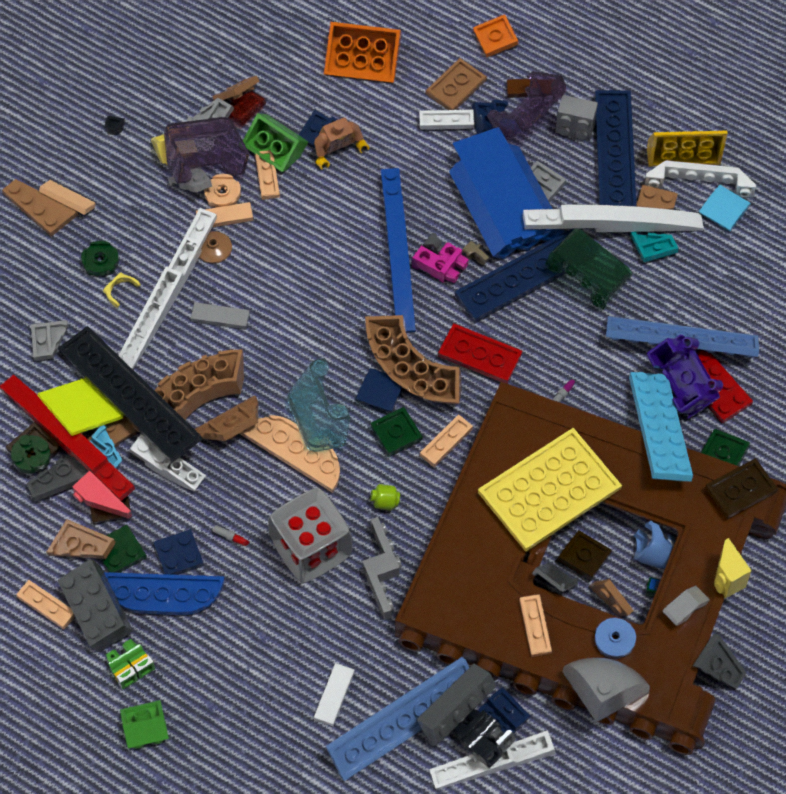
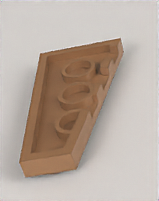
M17 179L2 189L3 194L51 237L79 215L78 211L40 193L38 190Z

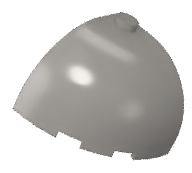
M585 658L573 661L563 668V674L596 722L648 694L650 690L649 684L639 673L629 666L612 659Z

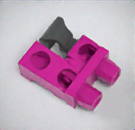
M434 232L430 234L412 257L413 268L424 270L442 283L446 280L455 283L460 276V272L454 268L458 267L465 270L469 263V259L462 255V249L456 248L449 242L442 245L441 240ZM431 247H434V252L430 251L429 249Z

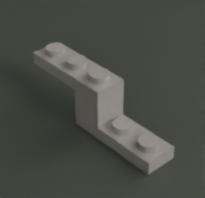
M375 517L370 519V526L381 555L362 561V567L385 621L392 618L394 607L391 599L386 598L385 593L387 591L383 581L399 576V568L402 565L399 557L394 556V546L391 539L388 540L385 535L387 534L385 524L380 523L379 518Z

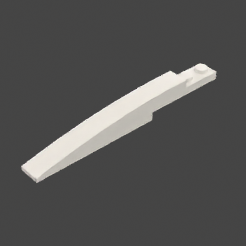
M561 205L560 209L523 210L522 213L525 229L595 228L596 232L703 231L704 229L701 213L659 208L613 205Z
M199 208L169 267H165L118 356L132 369H134L196 264L202 252L201 247L217 219L215 213Z

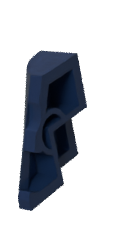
M493 99L491 103L474 102L471 105L477 134L497 127L501 128V121L504 118V110L508 105V101Z

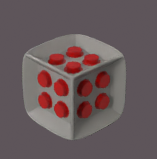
M320 488L311 489L276 509L268 518L269 535L276 550L293 575L301 583L311 581L333 569L352 553L353 541L351 532L335 505Z

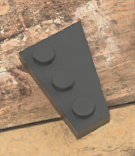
M67 455L63 459H58L56 464L49 470L42 471L30 480L27 486L34 502L71 488L87 472L80 462L74 457Z
M713 634L693 665L734 689L738 688L747 674L724 640L717 634Z

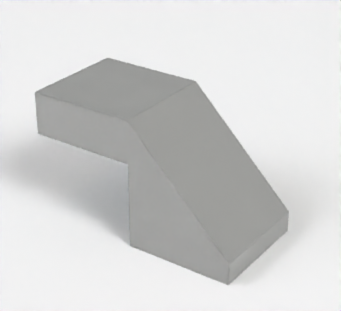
M694 586L680 594L664 608L663 612L677 626L686 622L695 610L706 606L710 599L697 586Z

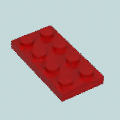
M453 323L438 352V357L508 384L523 351Z
M702 349L696 352L710 378L723 382V388L718 392L720 398L707 406L722 424L752 405L753 400L711 353Z

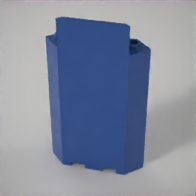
M500 127L452 143L461 160L454 165L449 173L493 257L506 259L517 248L529 251L540 240L549 241L564 232V229L524 228L523 210L553 208L520 147L509 144Z

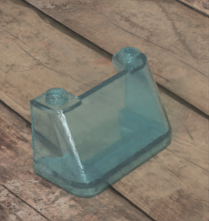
M325 358L312 361L289 390L287 396L288 404L304 443L313 452L346 446L351 418L345 406L341 404L329 405L324 394L323 379L328 373L329 366Z

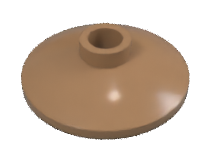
M209 232L201 247L202 252L199 258L210 264L223 262L231 254V240L221 232Z

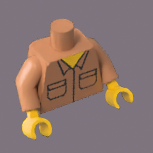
M345 117L322 127L314 141L316 155L318 156L316 165L321 170H323V164L327 168L330 166V162L324 155L350 145L357 141L356 147L360 153H362L361 148L363 146H366L369 150V145L363 139L358 124L352 121L348 122Z

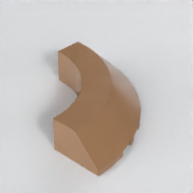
M403 315L365 316L366 332L372 352L382 369L393 381L421 398L446 404H460L462 382L460 367L433 363L419 353L407 337Z
M242 349L219 351V354L208 357L204 355L201 356V359L192 363L189 361L178 367V371L172 375L164 377L157 384L158 387L155 391L185 420L194 410L212 399L225 395L241 394L244 381ZM133 425V429L136 430V431H138V432H140V431Z

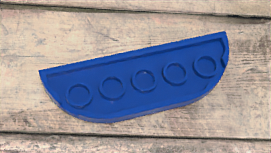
M104 572L121 607L126 611L138 614L190 615L198 613L216 601L223 589L225 580L224 576Z

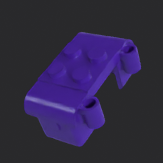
M680 334L674 339L666 338L648 351L647 357L654 368L663 369L662 372L669 380L670 386L677 397L672 399L673 403L680 413L688 414L687 419H690L720 398L718 392L722 390L723 382L710 378L697 353L694 351L699 347L698 339L685 337Z

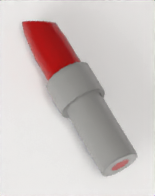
M217 525L213 529L214 533L225 537L231 542L234 541L243 546H247L250 543L247 539L231 530L228 531Z

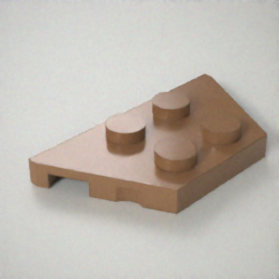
M255 395L195 428V430L201 435L202 439L219 441L233 439L240 432L248 430L258 423L259 402Z

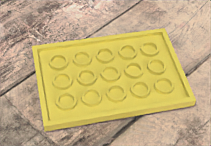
M572 428L479 488L478 493L526 552L619 491L622 485L577 431Z

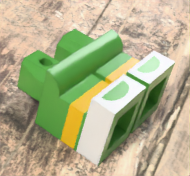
M129 639L122 645L125 653L119 656L116 650L106 654L110 671L122 690L138 681L137 676L141 679L155 670L153 660L144 652L140 644L137 645L132 639Z

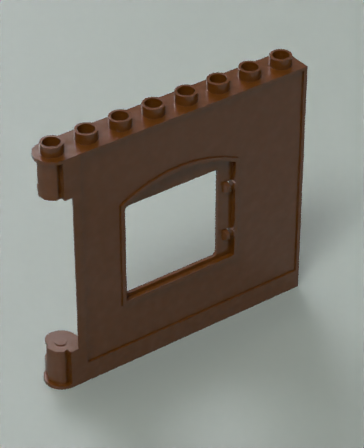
M500 382L396 617L395 636L399 638L398 642L404 648L415 652L421 651L422 647L437 652L436 657L448 665L463 657L467 664L471 666L476 664L489 672L494 681L500 676L513 681V687L523 694L535 695L539 691L552 696L551 701L556 706L566 710H574L575 706L587 708L563 674L565 665L580 659L594 657L621 662L635 670L645 679L650 686L649 693L598 722L605 725H613L614 721L621 722L630 726L629 731L638 738L652 740L655 735L670 741L669 747L675 752L691 755L694 749H701L705 745L703 735L716 702L712 694L703 691L702 687L693 684L698 671L693 665L709 642L725 598L722 593L720 594L716 590L714 585L724 542L729 538L741 555L748 533L762 539H769L773 535L776 536L786 509V484L771 478L778 488L777 493L727 519L705 487L706 484L739 466L686 448L693 473L692 481L653 479L641 431ZM572 428L577 431L622 485L619 491L602 501V504L678 532V537L644 624L638 625L625 620L635 630L636 642L634 649L629 655L618 659L609 658L600 653L594 638L596 629L601 622L610 618H622L535 586L533 584L535 576L532 573L536 567L540 566L552 535L525 552L478 493L479 488ZM526 553L530 554L527 563L523 562ZM697 586L710 601L706 606L695 610L686 622L676 626L663 612L664 608L685 590ZM540 594L552 654L531 657L519 599L520 597ZM618 635L612 636L614 639H619Z

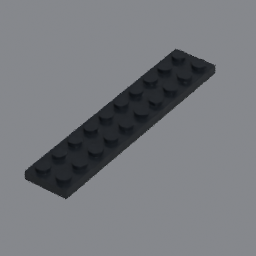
M88 326L58 348L59 352L171 463L202 440L201 435Z

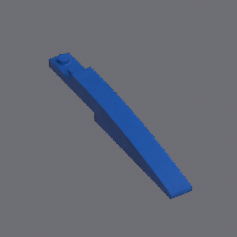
M399 168L381 169L395 315H403L406 333L416 332L400 172Z

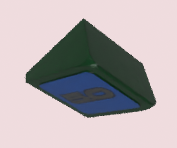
M649 577L645 596L654 598L661 581L660 579Z

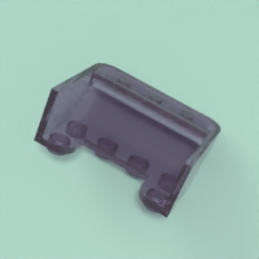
M218 117L171 123L165 127L164 139L167 165L177 184L187 183L191 180L192 173L189 168L221 164L224 171L231 176L245 174L249 152L231 119Z

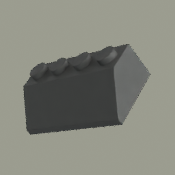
M473 664L417 718L422 731L432 747L448 736L497 687L489 672Z

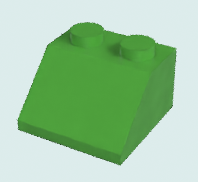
M161 700L120 709L128 748H141L145 744H157L169 739Z

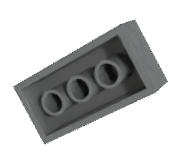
M90 559L57 580L90 647L100 652L133 631L98 563Z

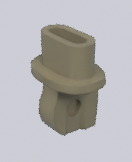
M473 241L469 242L462 249L467 255V259L474 258L481 265L487 263L489 259L480 250L482 245H476Z

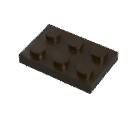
M756 458L711 481L705 487L727 519L778 491L777 486Z

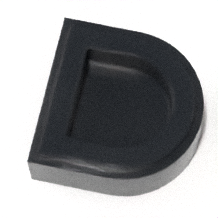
M107 116L105 122L107 133L110 135L120 134L125 125V118Z

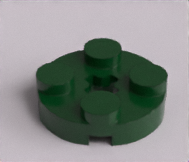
M95 241L87 249L83 250L81 260L87 274L105 276L115 272V268L119 263V255L117 249L111 246V243ZM99 256H102L104 258V260L98 261L95 259H98Z
M22 435L12 447L11 458L19 471L32 474L39 469L43 470L49 464L51 452L47 441L34 435ZM34 451L36 455L28 458L27 453Z

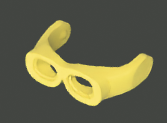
M122 272L103 289V293L106 294L110 303L117 308L120 304L111 296L114 285L122 282H131L136 287L141 285L135 278Z

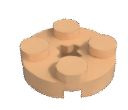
M228 174L213 176V179H211L212 187L204 189L205 199L208 201L209 206L217 208L237 204L241 195L239 182ZM225 189L226 193L221 194L218 191Z

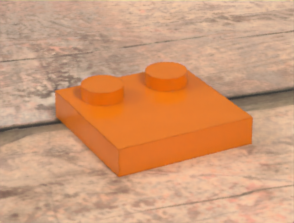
M505 14L473 27V31L486 58L519 45L518 39Z

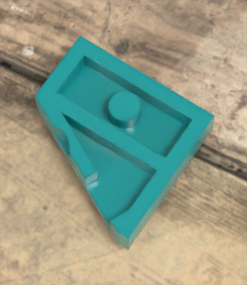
M631 232L630 237L643 262L678 253L679 248L671 234L658 235L656 233H648V235H637V232Z

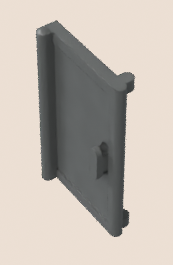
M551 562L536 567L532 573L534 576L539 574L562 592L578 585V577L572 579Z

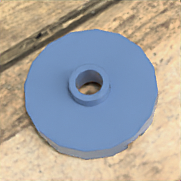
M610 618L600 623L596 629L594 639L600 653L606 657L618 659L629 655L634 649L636 634L631 624L624 619ZM618 635L619 639H614L612 636Z

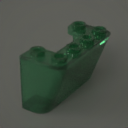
M575 228L550 252L545 263L551 272L561 273L564 269L569 276L580 281L584 288L590 289L592 291L590 295L592 304L598 308L600 307L602 310L606 308L632 277V271L627 265L578 228Z

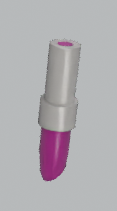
M569 380L552 400L561 402L572 389L575 380Z

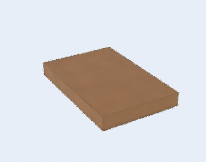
M459 58L426 90V95L446 109L456 110L487 80V76Z

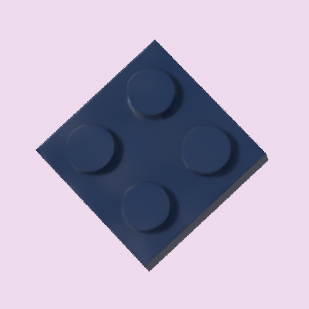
M191 529L153 542L164 574L179 575L204 566Z

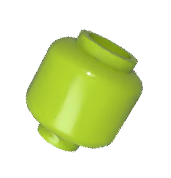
M378 484L375 490H371L370 501H373L376 509L392 511L395 507H398L400 492L397 491L395 486Z

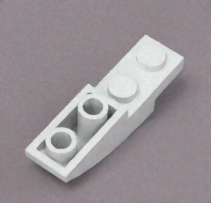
M142 434L129 450V452L144 461L145 466L189 490L195 491L206 477L205 474L180 457L171 463Z

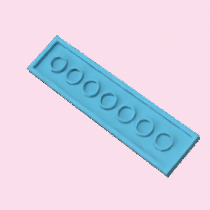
M631 372L629 380L652 478L692 481L693 473L676 406L672 401L673 394L669 380L663 374Z

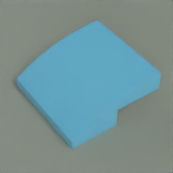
M719 185L707 199L699 213L731 232L751 203Z

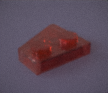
M251 91L242 97L231 99L232 103L230 105L234 109L229 118L243 126L266 104L265 98Z

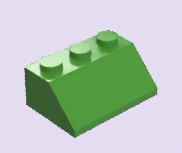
M257 113L241 145L254 154H258L260 158L274 165L281 172H285L300 158L308 141L268 114ZM271 150L275 162L270 159V154H261L259 151Z

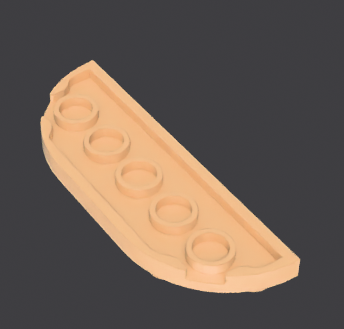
M270 415V417L259 418L258 423L254 424L252 428L239 433L333 493L340 478V466L336 453L326 442L291 420Z

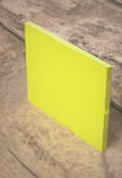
M86 378L38 393L40 400L72 436L123 419V415Z

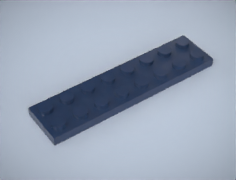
M595 90V102H598L596 138L599 205L637 207L631 91Z
M573 228L456 290L455 296L473 321L477 322L599 256L600 251L582 228Z

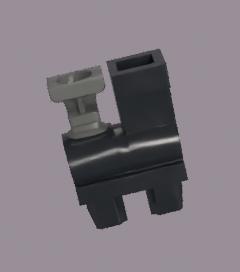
M473 709L467 716L470 723L467 726L459 723L454 728V732L462 746L490 769L502 757L501 753H504L516 741V738L510 730L503 733L500 724L492 716L488 715L487 712L484 710L479 712ZM494 739L497 745L494 744L492 741L490 742V740ZM494 752V756L488 760L487 758Z

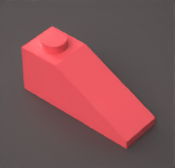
M91 471L87 472L72 486L74 490L73 496L80 503L84 502L90 507L128 519L132 517L131 511Z

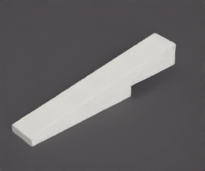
M548 730L514 742L504 753H501L502 757L490 769L473 754L429 769L436 790L556 754ZM494 752L487 758L488 760L494 756Z

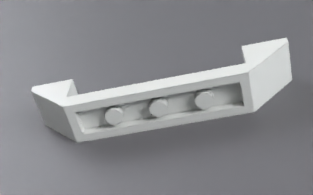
M666 160L646 173L644 183L646 186L661 189L664 177L722 182L725 184L732 183L736 184L735 194L743 198H753L756 184L737 167Z

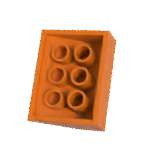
M330 22L324 75L394 83L401 44V30Z

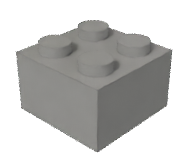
M562 95L557 113L555 133L576 137L581 140H590L595 125L598 102Z

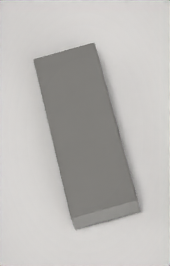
M194 302L191 322L247 329L250 310Z

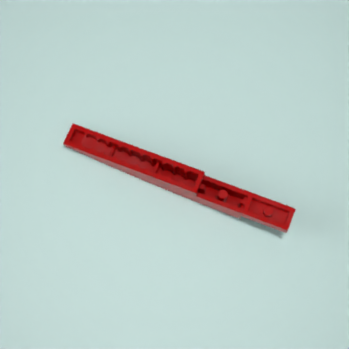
M14 374L0 385V389L59 443L71 457H74L88 471H91L120 501L135 490L134 485L108 461L101 451L81 433L72 436L40 400L38 395Z

